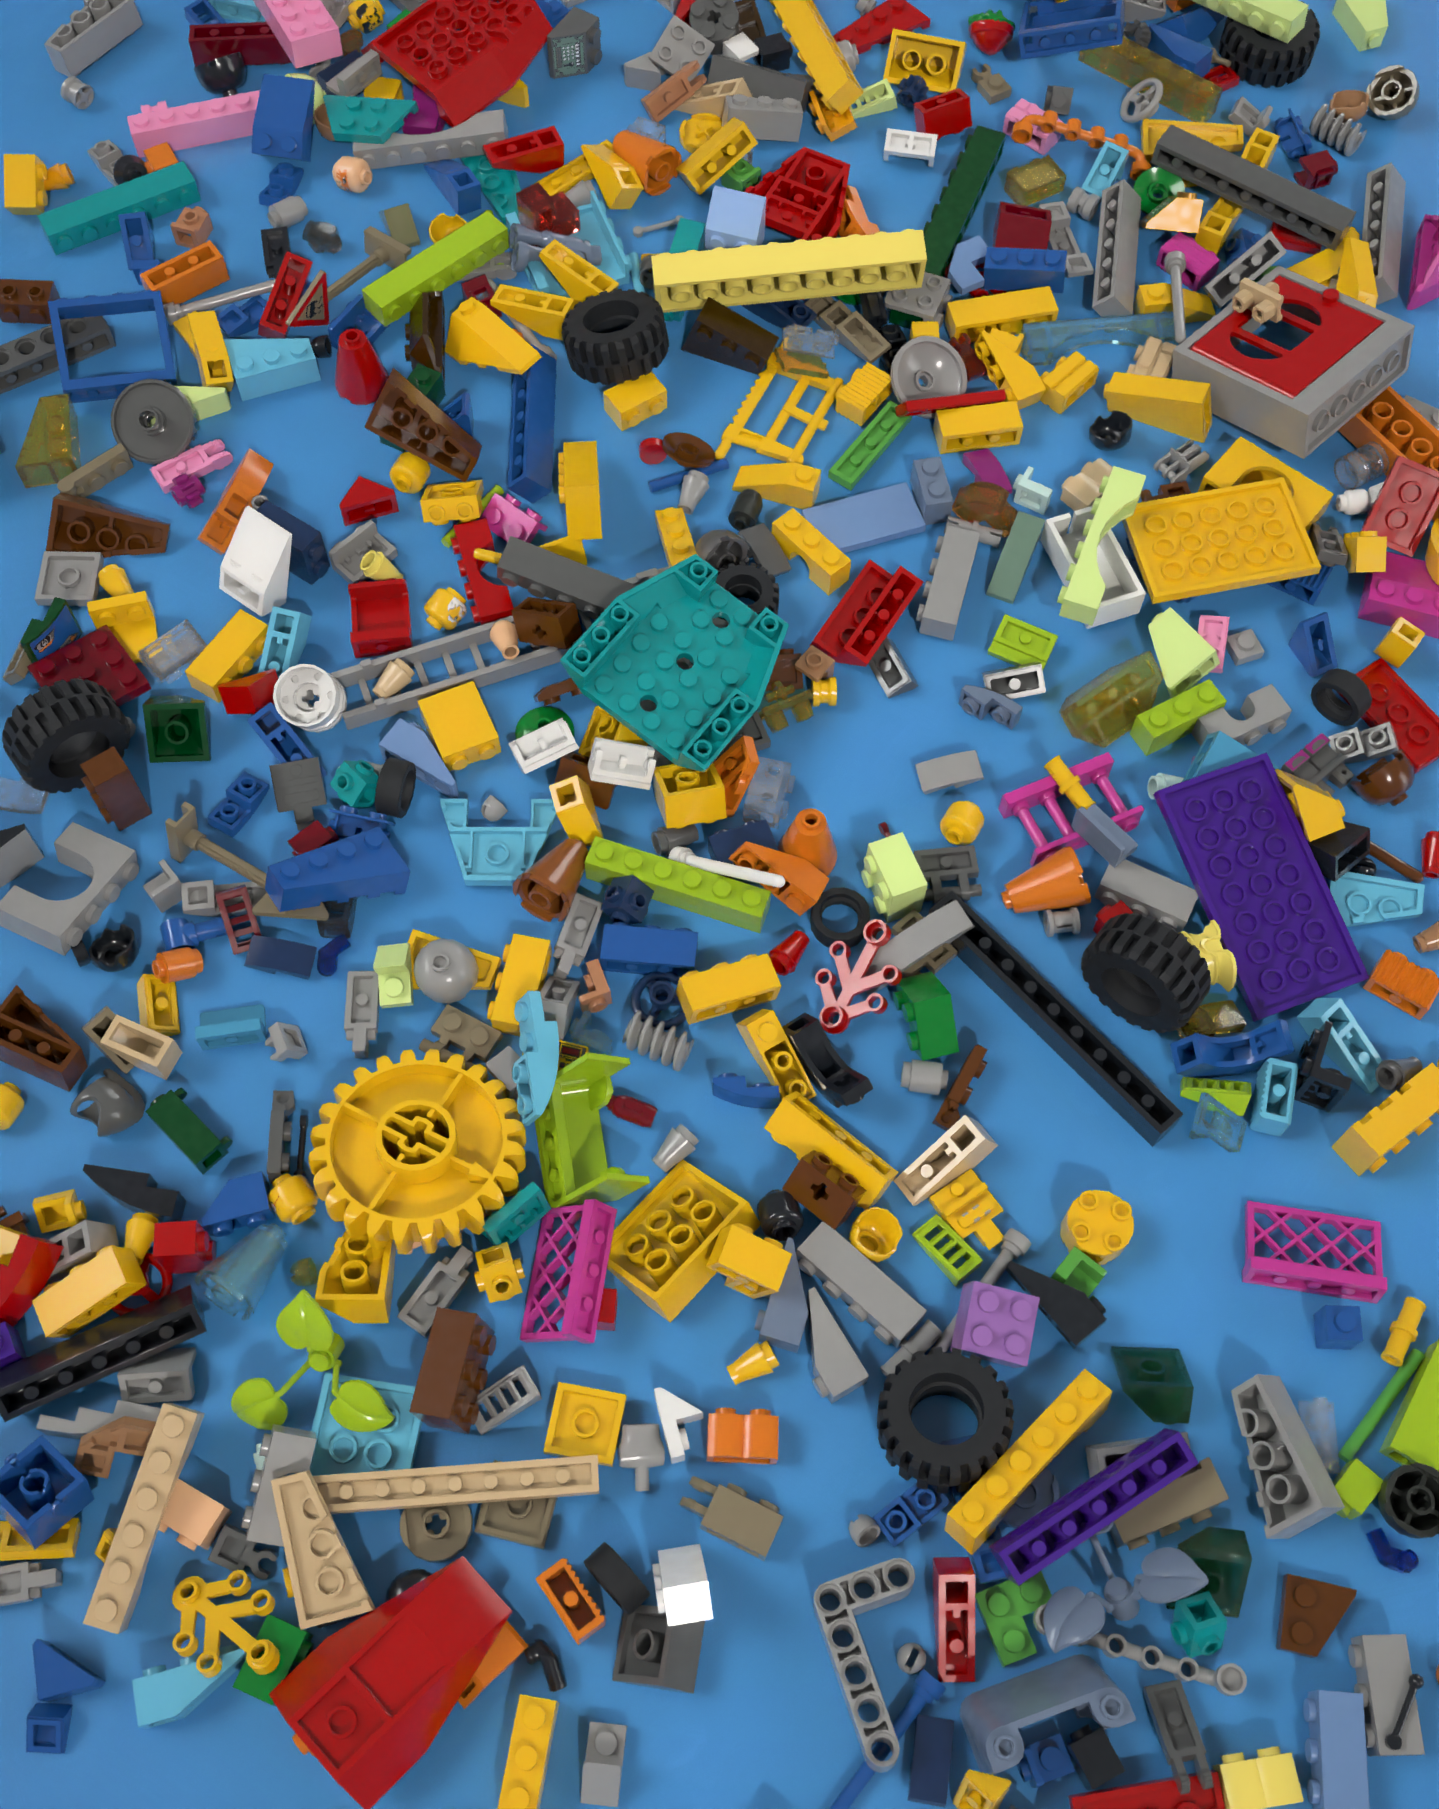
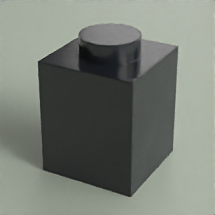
M782 32L754 39V44L759 48V54L753 57L756 65L776 71L790 68V57L793 56L791 43L786 41Z
M1089 1724L1069 1734L1072 1742L1065 1746L1086 1790H1093L1125 1772L1102 1727L1091 1730Z

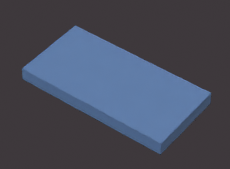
M907 482L802 510V516L843 553L924 532L926 529L925 521Z

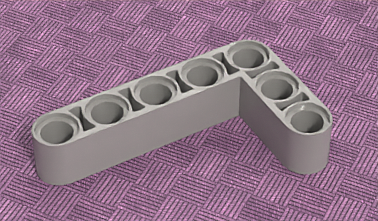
M893 1558L827 1581L816 1589L813 1602L814 1613L864 1759L873 1771L879 1773L887 1772L894 1767L900 1748L854 1616L901 1600L910 1594L915 1579V1571L911 1563L902 1558ZM894 1571L902 1572L907 1577L908 1582L903 1586H894L889 1581L888 1575ZM860 1583H866L872 1587L874 1594L869 1598H860L856 1595L854 1588ZM826 1595H833L839 1600L840 1605L837 1609L829 1611L821 1606L820 1600ZM842 1630L846 1631L851 1635L853 1642L847 1647H839L832 1639L834 1633ZM851 1667H857L864 1672L866 1679L861 1684L855 1685L846 1679L845 1672ZM864 1704L873 1705L877 1709L879 1717L874 1722H865L858 1715V1709ZM877 1742H884L890 1746L892 1757L887 1761H879L874 1758L871 1747Z

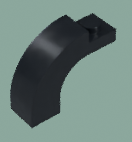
M803 1013L782 1027L809 1080L833 1106L839 1108L843 1104L848 1106L858 1103L864 1098L866 1093L873 1089L868 1077L850 1068L840 1058L828 1040L819 1019Z

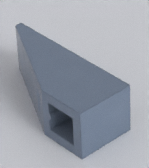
M788 1237L785 1247L782 1248L792 1253L779 1291L764 1296L769 1299L766 1311L759 1310L754 1330L760 1331L758 1342L763 1343L767 1340L771 1346L798 1353L807 1322L808 1308L793 1238Z

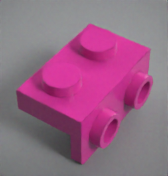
M495 493L479 518H486L490 531L508 542L510 536L531 543L539 529L545 532L548 528L540 522L543 518L541 515L530 508L524 511L519 507L522 502L508 493L506 497Z

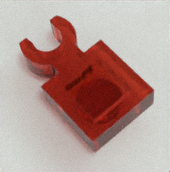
M963 333L958 341L955 337H952L948 343L955 348L964 362L967 382L987 375L985 364L977 357L975 348L972 349L970 346L971 340L969 336Z

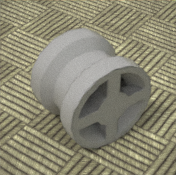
M74 76L68 77L61 86L62 98L72 103L78 109H86L92 103L94 98L93 88L86 83H82L78 78Z

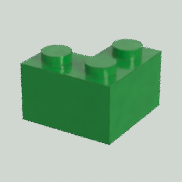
M932 971L902 978L896 985L897 991L893 992V1000L898 1011L901 1010L905 1021L909 1022L910 1032L906 1034L910 1050L915 1051L922 1061L959 1052L951 993Z

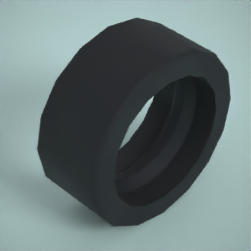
M1344 669L1328 670L1311 690L1312 702L1318 712L1329 721L1342 726L1354 725L1371 707L1372 703L1371 693L1366 684L1357 675ZM1332 689L1347 698L1351 705L1342 702L1336 697Z
M391 757L385 761L376 787L375 808L377 813L397 818H403L406 815L415 789L416 768L414 763Z
M845 887L831 888L822 892L817 903L812 907L810 917L811 930L815 938L826 947L830 948L831 944L835 941H843L851 948L858 945L864 938L863 929L870 921V910L864 897L856 891ZM842 904L848 906L858 915L857 927L846 933L831 931L822 922L823 911L832 905Z
M603 1542L584 1561V1565L626 1614L631 1615L650 1596L649 1591L637 1575L607 1543Z

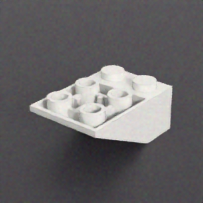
M249 505L246 506L220 566L219 589L261 617L272 612L273 606L280 607L285 604L292 534Z

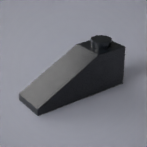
M1011 1261L1006 1265L1007 1273L1026 1294L1040 1298L1039 1310L1073 1349L1078 1347L1106 1322L1107 1319L1103 1315L1106 1309L1093 1295L1088 1298L1080 1290Z

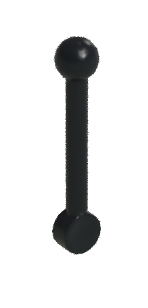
M308 1115L300 1116L297 1170L293 1173V1176L303 1175L306 1177L303 1168L306 1132L309 1123Z
M1419 1674L1410 1675L1408 1681L1410 1688L1393 1733L1385 1738V1744L1391 1750H1399L1402 1746L1401 1732L1416 1692L1424 1685V1680Z

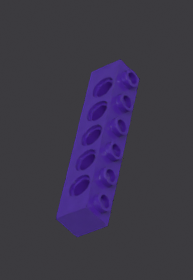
M1164 1428L989 1546V1549L1006 1577L1019 1586L1199 1464L1179 1431Z

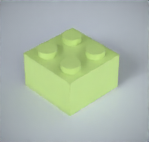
M903 832L869 843L866 857H864V870L861 871V876L866 888L871 887L875 896L873 897L874 906L878 914L883 913L886 922L889 923L905 917L913 909L921 912L928 884Z

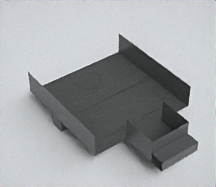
M319 757L269 765L278 812L293 810L298 831L305 829L315 821L313 807L327 804Z

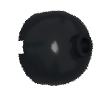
M240 52L214 59L211 62H206L193 68L198 81L207 92L212 94L222 93L223 97L238 94L236 88L240 87L246 79V68Z

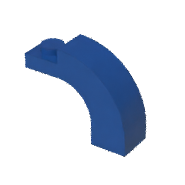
M1281 1019L1235 1036L1209 1037L1195 1033L1170 1044L1176 1073L1195 1078L1233 1076L1256 1071L1270 1057L1277 1059L1295 1052L1288 1023Z

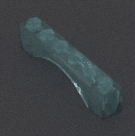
M1173 312L1033 322L1023 324L1021 334H1024L1021 349L1022 358L1033 366L1051 365L1059 357L1072 350L1095 344H1118L1137 349L1139 345L1144 346L1147 338L1150 336L1162 340L1163 343L1166 341L1175 345L1179 344L1175 341Z

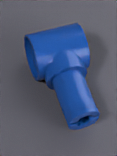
M222 916L196 924L193 921L188 922L185 918H172L160 926L166 951L184 947L194 949L195 946L200 945L199 942L227 935Z

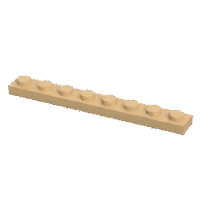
M598 1455L313 1476L330 1514L600 1494Z

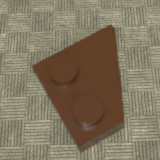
M1288 1573L1283 1575L1276 1649L1310 1658L1317 1657L1356 1597L1357 1590Z

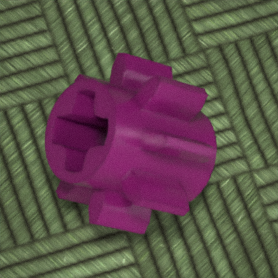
M182 473L172 479L175 486L170 488V492L180 507L187 504L189 508L193 509L204 502L200 496L205 494L206 491L196 475L188 477L186 473Z

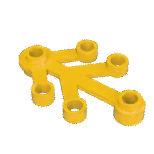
M242 1570L233 1571L226 1580L206 1583L198 1576L187 1577L173 1591L172 1602L174 1607L181 1612L180 1632L174 1637L172 1646L180 1656L189 1657L196 1652L199 1641L195 1636L197 1613L199 1612L206 1618L204 1649L196 1661L197 1670L206 1678L216 1676L222 1668V1660L219 1657L221 1632L247 1653V1664L255 1673L259 1675L269 1674L279 1664L280 1652L271 1641L267 1639L256 1640L232 1620L255 1614L259 1616L270 1614L275 1607V1599L269 1591L261 1589L256 1591L250 1599L218 1606L209 1600L228 1594H233L234 1596L245 1595L250 1590L252 1582L249 1576ZM243 1579V1583L239 1587L234 1588L235 1583ZM191 1591H193V1593H192L189 1597L186 1598V1596H187ZM267 1598L266 1604L258 1607L259 1602ZM190 1639L189 1644L186 1647L181 1648L182 1643L185 1640ZM265 1650L263 1656L256 1659L257 1655ZM214 1659L212 1666L208 1669H204L206 1663L209 1660Z

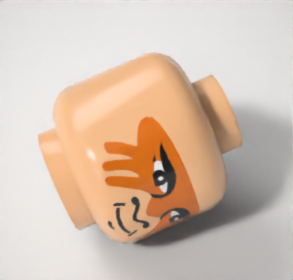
M343 156L333 166V179L337 186L344 191L362 193L372 182L370 166L362 158Z

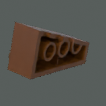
M392 369L364 428L466 482L478 461L482 446L397 370Z

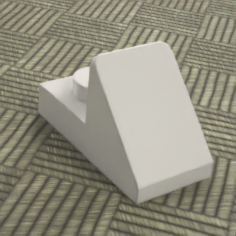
M661 1387L655 1388L654 1396L671 1464L685 1461L684 1450L690 1449L685 1428L678 1429V1426L703 1419V1412Z

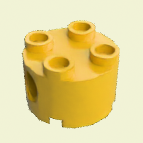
M1084 1191L1072 1202L1061 1222L1060 1237L1063 1244L1065 1243L1069 1249L1068 1252L1076 1246L1097 1264H1107V1262L1112 1261L1122 1253L1134 1233L1132 1208L1128 1202L1109 1191Z

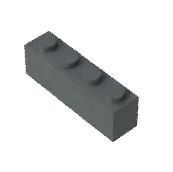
M721 54L712 56L707 84L743 77L753 98H758L759 96H768L772 99L781 100L793 98L800 101L803 113H805L812 81Z

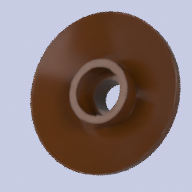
M674 432L667 434L663 438L662 448L665 453L683 467L705 468L712 465L715 460V452L712 447L696 436Z

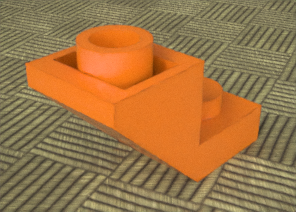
M508 1621L503 1626L459 1698L458 1702L464 1709L495 1678L509 1668L528 1647V1644Z

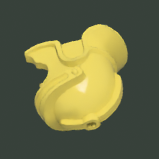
M1214 919L1211 920L1209 925L1204 927L1201 934H1188L1185 931L1179 932L1178 934L1182 933L1188 938L1187 941L1191 945H1195L1198 948L1200 957L1205 958L1208 970H1210V985L1218 983L1227 992H1230L1236 983L1237 965L1233 953L1228 949H1223L1221 945V930Z

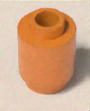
M190 947L157 953L155 960L152 962L153 974L164 984L194 978L203 971L201 953L197 948L191 949Z

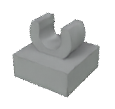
M276 1022L268 1028L271 1036L267 1038L265 1045L275 1047L276 1053L270 1056L271 1060L279 1062L287 1058L299 1060L308 1054L298 1026Z

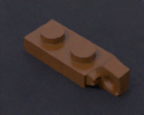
M977 1044L968 1054L932 1122L946 1132L961 1118L958 1107L959 1104L963 1106L966 1104L973 1091L969 1087L972 1078L979 1079L988 1063L982 1060L987 1052L986 1048Z

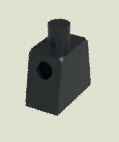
M1343 821L1344 829L1311 842L1308 841L1324 877L1336 882L1370 854V828Z

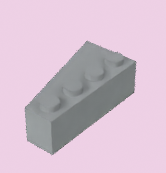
M1257 1374L1232 1389L1231 1394L1241 1435L1246 1437L1249 1449V1456H1247L1249 1468L1254 1470L1259 1492H1255L1258 1505L1263 1507L1267 1525H1263L1266 1538L1289 1539L1345 1508L1280 1376Z

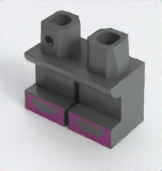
M1320 733L1284 763L1281 768L1282 771L1309 781L1323 791H1328L1331 796H1333L1335 791L1326 783L1328 780L1339 789H1342L1354 776L1348 767L1344 765L1348 757L1344 754L1338 755L1328 745L1331 740L1323 733Z

